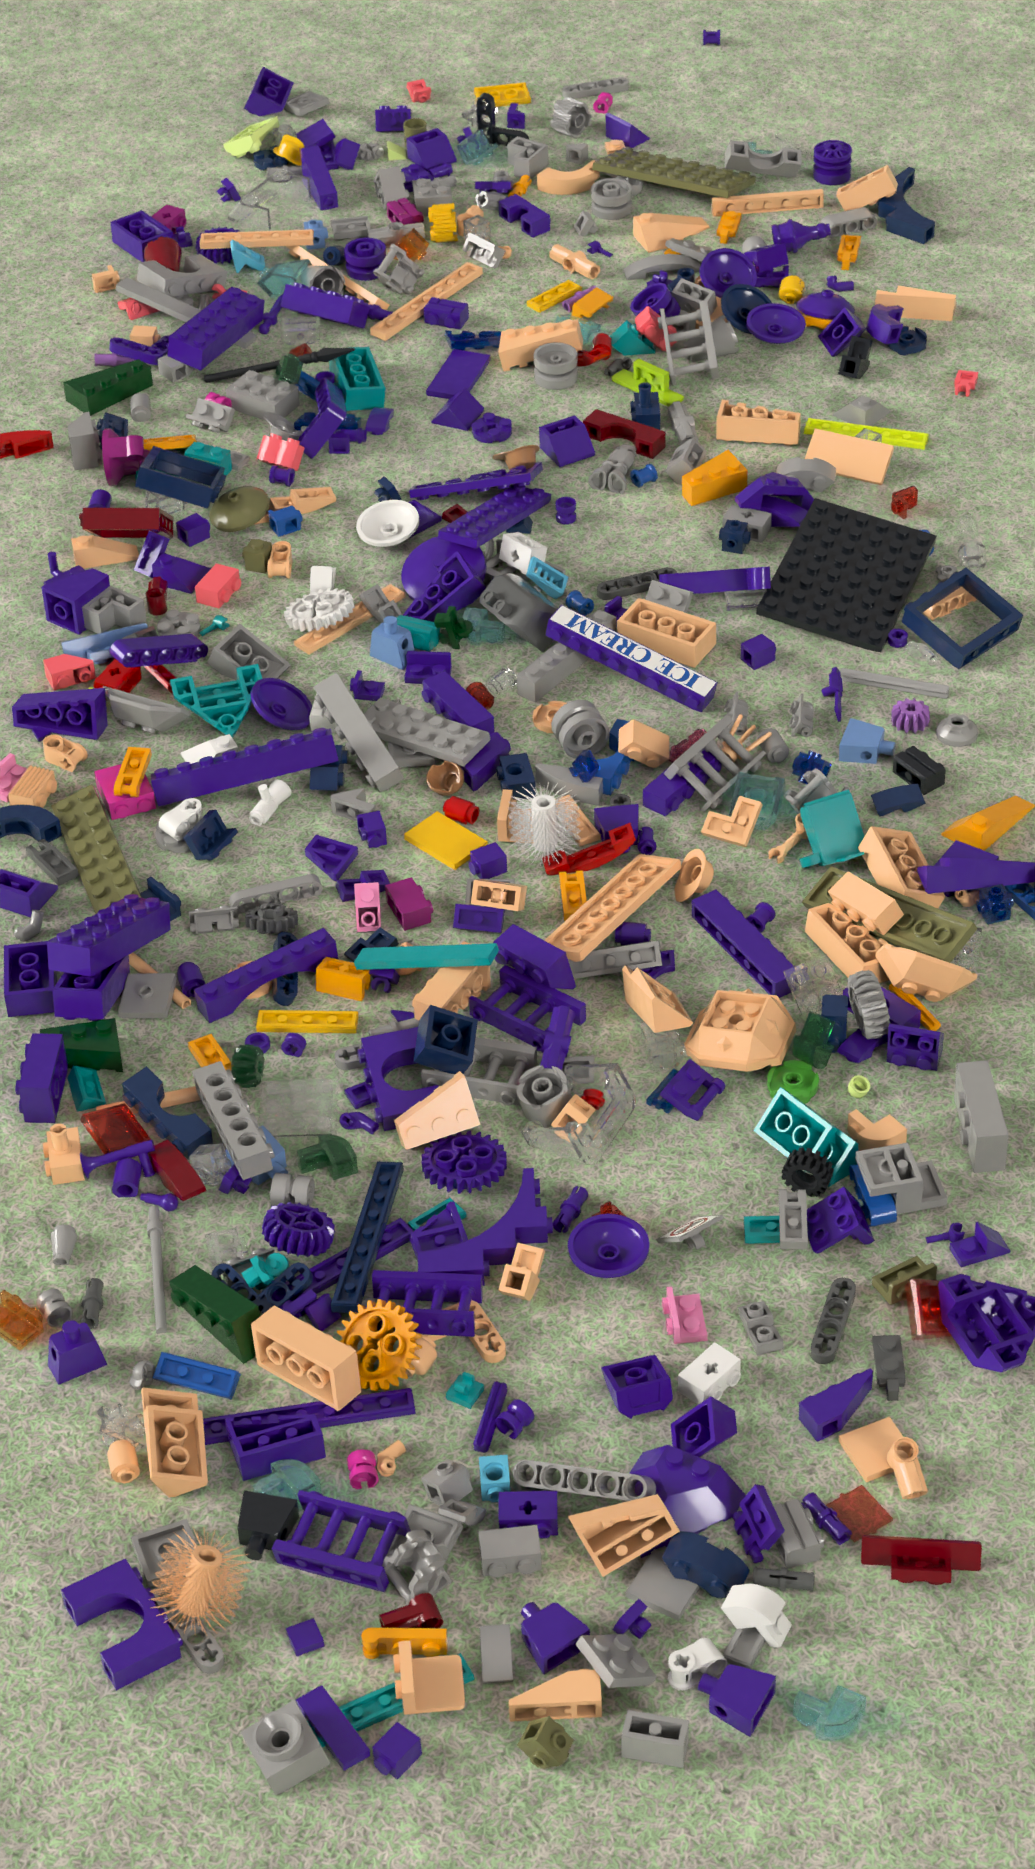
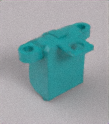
M849 789L804 803L800 814L813 854L799 859L802 868L815 864L826 866L864 855V851L860 852L858 847L865 836L852 793Z

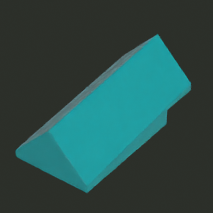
M782 1087L779 1088L753 1130L787 1158L793 1150L796 1149L798 1151L802 1147L805 1151L807 1148H812L813 1153L819 1151L821 1152L819 1156L823 1157L825 1155L828 1157L826 1162L831 1161V1168H834L828 1187L848 1176L849 1166L857 1164L856 1151H859L858 1142Z

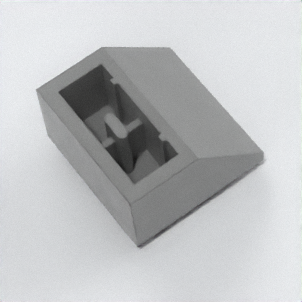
M85 412L67 426L74 470L99 467L98 460H102L95 419L91 420L89 412Z

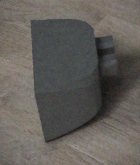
M508 573L495 576L480 595V603L510 629L544 652L553 640L545 636L548 619L555 613L558 607L517 575Z

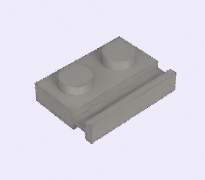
M368 216L331 220L334 240L367 236V230L371 229Z

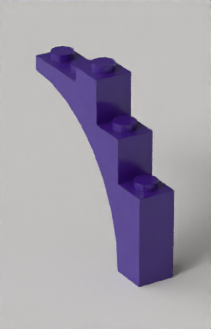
M523 1168L522 1184L517 1198L507 1213L497 1223L480 1235L463 1243L439 1250L418 1252V1272L482 1275V1284L485 1286V1276H490L489 1265H511L517 1243H548V1233H553L552 1217H547L546 1206H541V1198H535L536 1194H540V1178L534 1179V1168Z

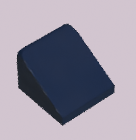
M528 516L508 528L506 533L520 532L522 534H531L533 521Z

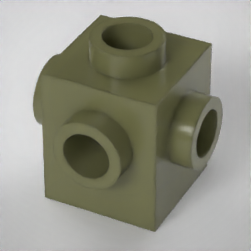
M550 1716L530 1721L517 1746L530 1758L533 1765L547 1769L555 1766L558 1767L567 1760L569 1756L568 1751L574 1740L565 1732L562 1725L556 1723Z

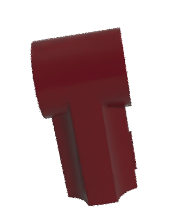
M153 577L145 593L148 612L154 616L163 615L168 610L166 603L168 583L161 577Z
M430 1593L419 1594L413 1597L408 1605L379 1615L382 1628H440L443 1625V1618L433 1595Z

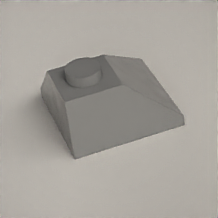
M862 395L833 413V416L851 424L872 426L888 415L890 410L879 402Z

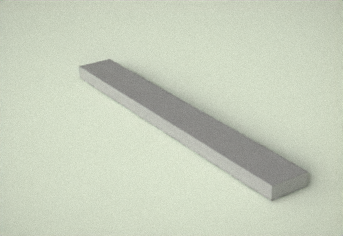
M128 277L116 284L117 292L184 322L189 321L201 311ZM248 332L234 344L246 349L256 340L257 335Z

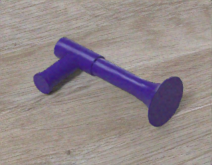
M152 1139L95 1157H88L80 1152L81 1165L87 1178L97 1167L135 1156L139 1157L144 1177H150L155 1174L148 1156L149 1152L155 1151Z

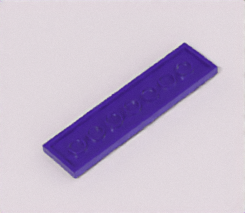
M516 483L440 529L438 539L477 549L547 505L551 501L552 494L546 493L540 488L531 489L526 486H518Z

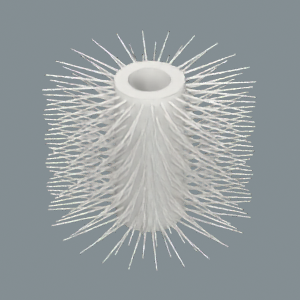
M542 791L536 797L531 794L534 797L533 799L520 793L528 800L524 802L523 800L521 802H511L512 805L515 803H524L525 805L518 808L510 807L522 810L513 811L514 814L519 816H513L510 813L508 817L513 822L520 823L512 825L509 822V825L513 827L512 831L518 832L515 836L521 839H515L513 835L510 841L518 840L519 844H523L519 842L520 840L525 843L523 846L532 845L527 847L529 849L521 855L531 851V848L536 851L538 850L539 853L543 852L545 854L547 852V856L549 852L552 855L553 850L557 854L558 852L555 848L564 851L561 847L567 848L568 845L564 842L569 841V839L570 842L567 843L574 842V844L569 845H578L577 842L573 841L578 839L567 837L575 836V833L570 831H576L577 834L581 832L575 824H569L577 822V816L571 814L578 811L580 807H571L575 802L568 801L567 799H565L566 802H571L573 805L570 803L565 805V800L561 799L562 795L558 796V799L554 798L559 791L555 795L553 794V796H550L552 792L549 795L545 793L542 795ZM517 841L514 843V845L524 848L522 845L516 844Z

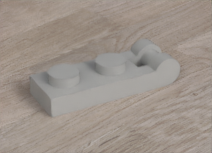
M779 1189L780 1249H807L806 1189H798L797 1192H787V1189Z

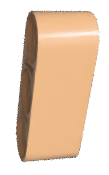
M960 587L924 611L923 614L934 621L935 618H941L951 613L952 610H958L969 605L967 603L971 601L975 602L977 599L963 587Z

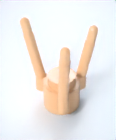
M742 714L738 716L729 732L732 736H734L743 718ZM752 725L737 741L742 745L756 726ZM766 733L745 749L750 752L769 738L772 733ZM725 741L722 742L724 747L721 750L733 762L737 759H742Z

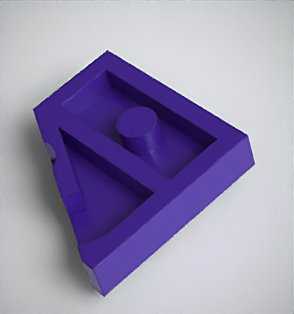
M315 835L305 848V856L336 882L358 855L357 846Z

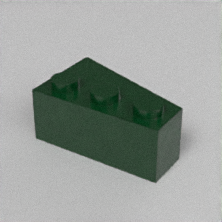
M115 1018L40 1029L41 1034H63L68 1069H72L73 1066L92 1068L97 1071L109 1069L123 1072Z

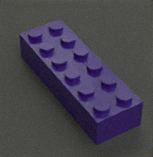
M230 287L169 336L167 356L201 371L263 321L265 300L248 294L239 288Z
M136 894L125 895L120 901L111 903V906L99 910L95 915L86 917L84 921L72 925L70 929L58 933L56 937L47 941L49 970L89 977L94 976L170 931L169 902L160 901L159 898L155 897L145 899L139 898Z

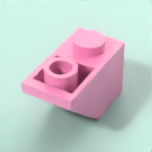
M379 882L354 884L357 932L376 931L381 927Z

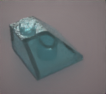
M304 259L275 264L270 269L266 267L260 273L261 278L257 284L271 298L275 299L284 291L286 284L292 285L297 281L311 261Z

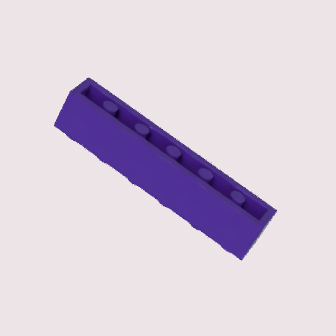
M715 889L692 900V917L769 995H777L781 998L800 989L801 973L795 965L793 966L786 959L785 955L778 951L771 941L765 938L757 930L756 926L751 924L743 916L742 912L729 902L727 897Z

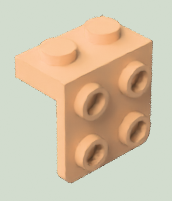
M411 1641L398 1642L399 1654L393 1655L394 1672L401 1674V1680H395L396 1699L403 1700L404 1715L463 1709L465 1707L461 1657L459 1655L412 1659Z

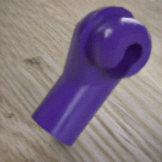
M361 1112L343 1113L339 1118L340 1124L347 1130L364 1129L372 1135L379 1129L377 1122Z

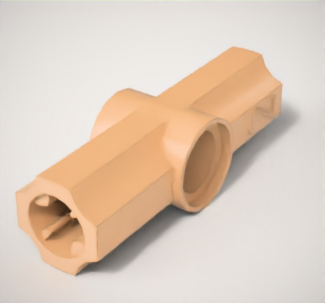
M555 244L549 252L551 259L562 264L564 270H569L571 273L576 271L591 280L600 273V266L588 260L586 255L580 250L573 252L559 244Z

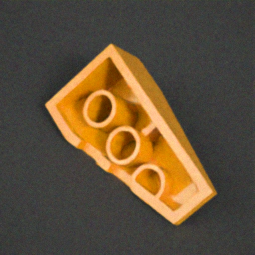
M1015 795L955 821L941 835L954 842L958 840L985 851L1029 813L1035 805Z

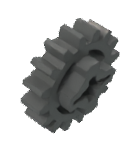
M281 903L260 904V907H255V909H249L248 912H245L246 927H250V930L257 929V932L260 934L278 935L280 932L288 931V928L294 929L298 925L297 910H293L292 907L286 908Z

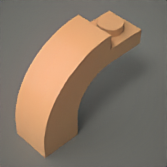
M594 160L583 168L571 172L558 171L548 167L537 174V189L556 195H571L585 192L591 189L594 180H598L600 171L592 170Z

